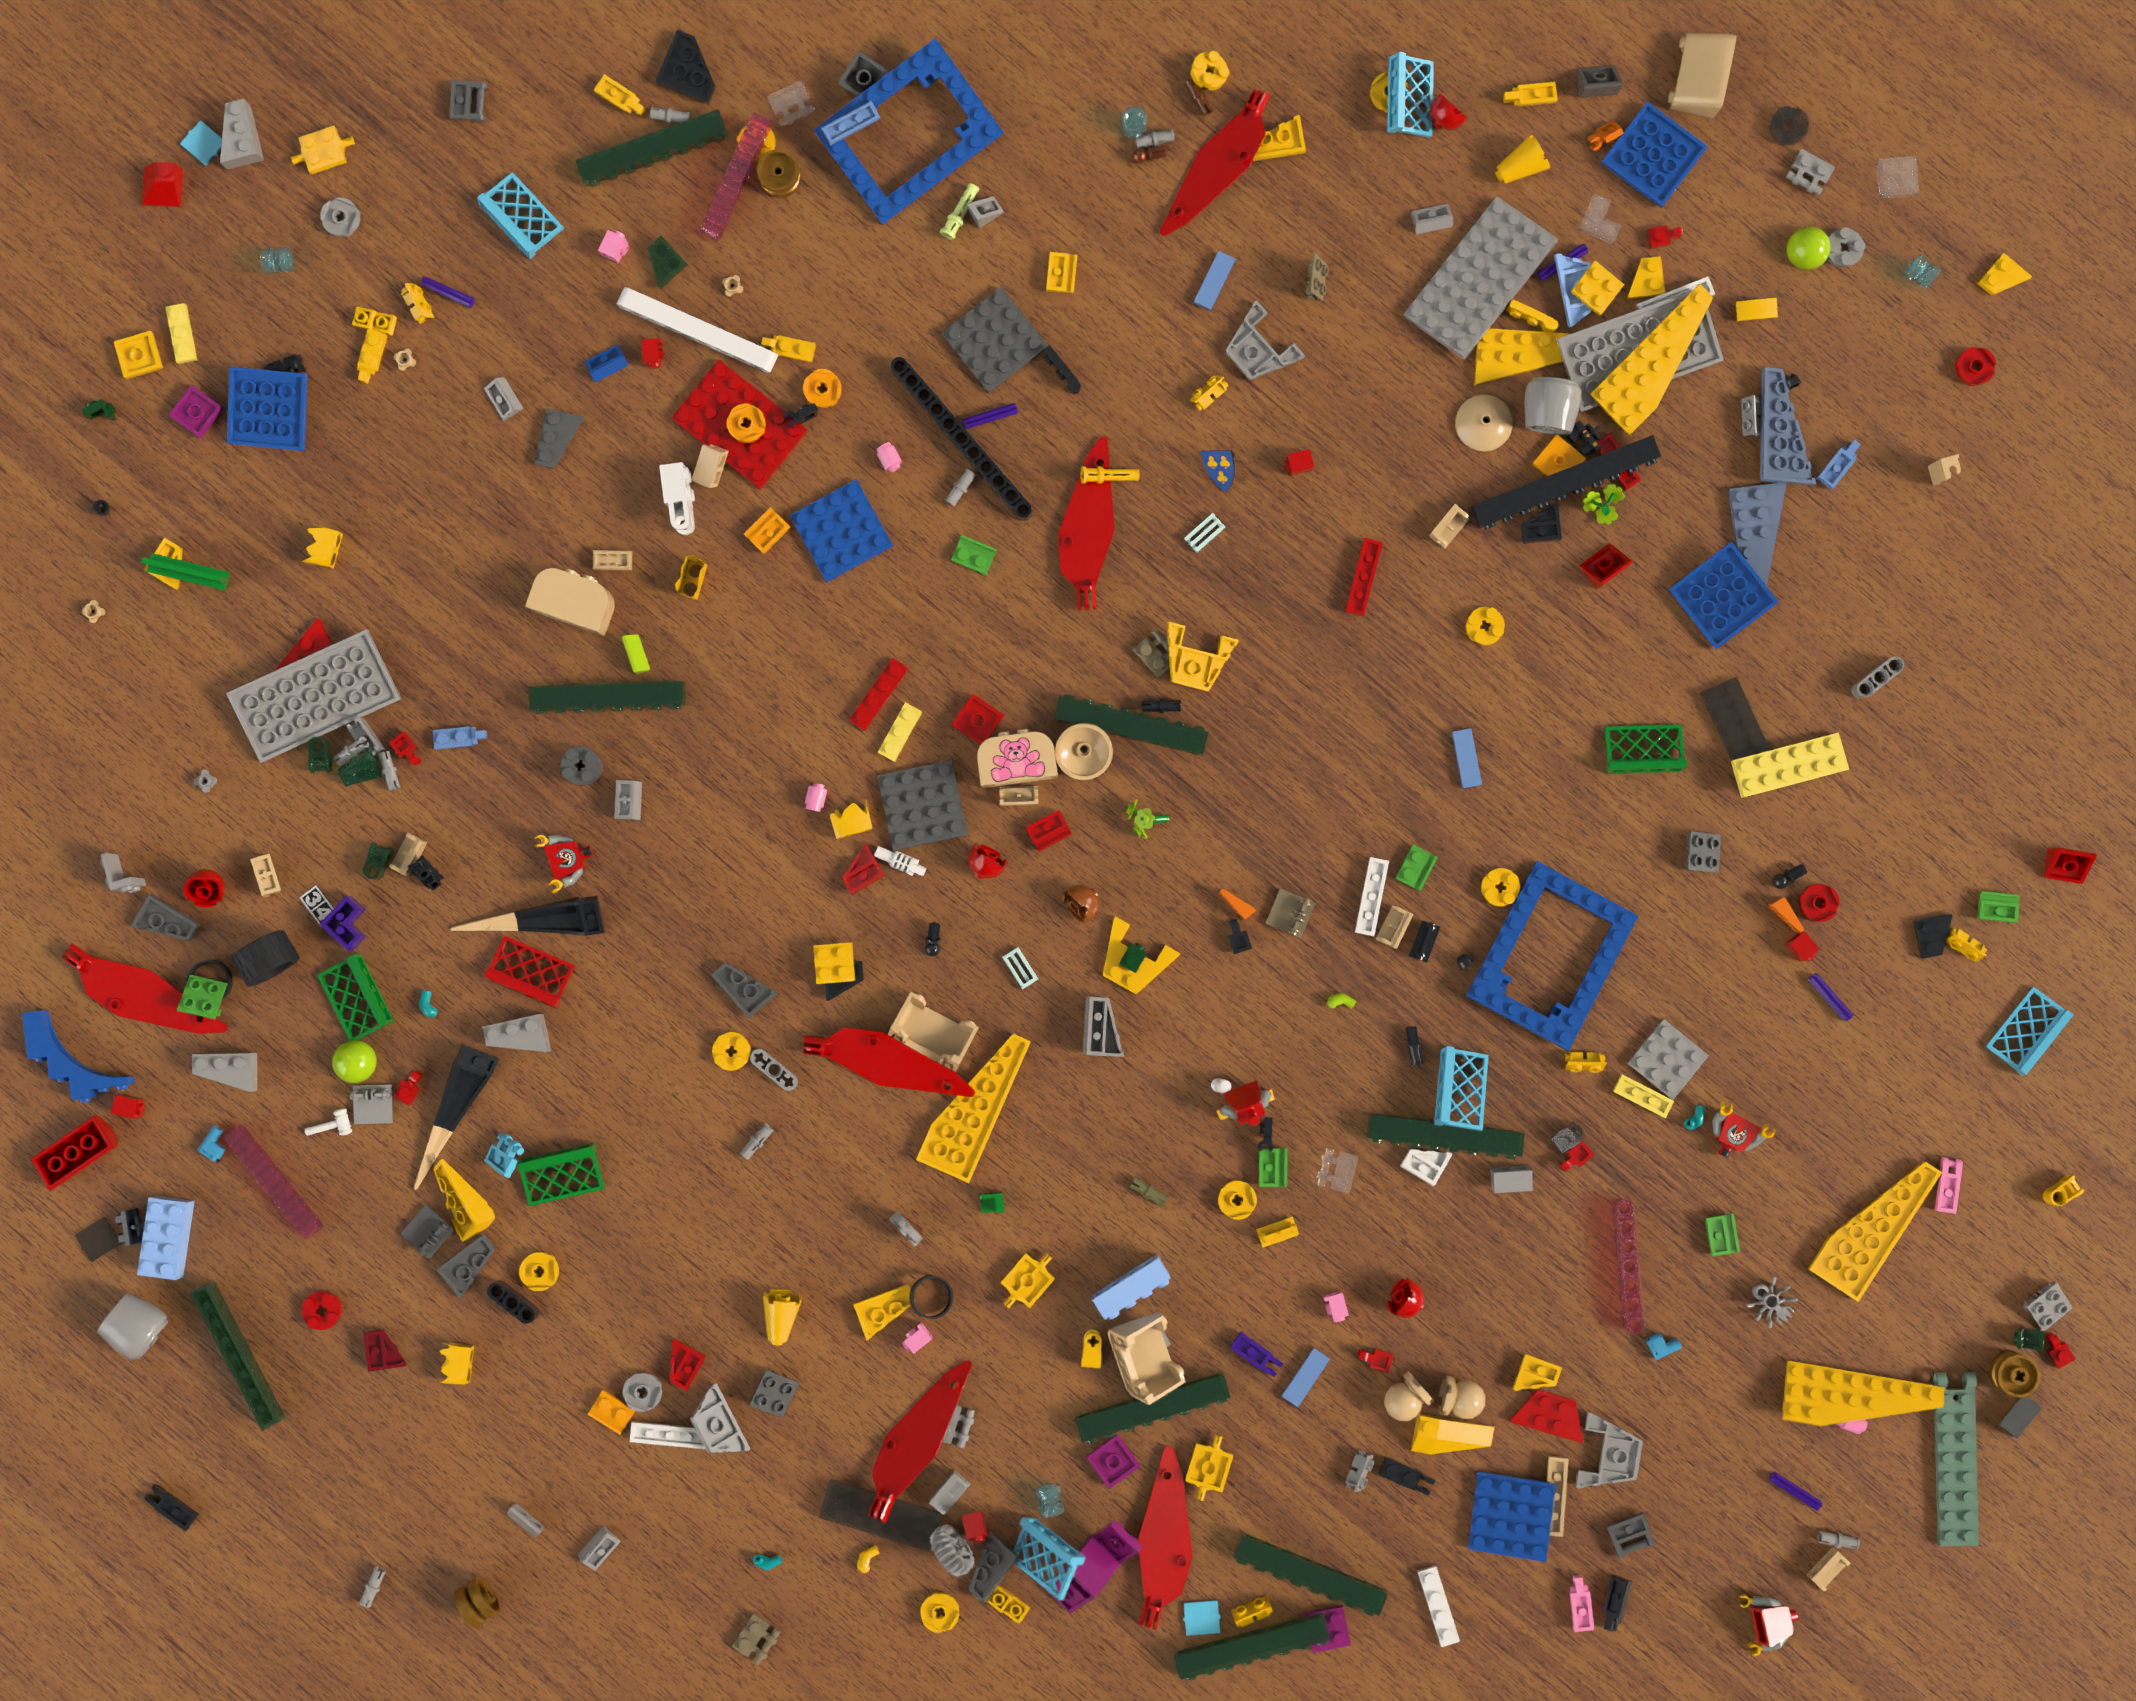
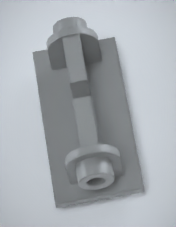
M1755 395L1741 399L1743 437L1752 434L1753 436H1760L1761 418H1756V415H1761V400H1759V397H1755Z
M1362 1450L1355 1454L1352 1466L1358 1468L1356 1472L1350 1469L1346 1479L1347 1488L1354 1489L1355 1487L1354 1492L1364 1490L1368 1481L1366 1478L1367 1473L1372 1470L1374 1460H1372L1374 1454L1365 1456L1366 1452Z

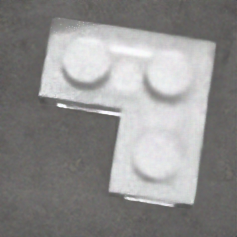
M1594 193L1578 230L1613 245L1622 225L1604 218L1611 200Z

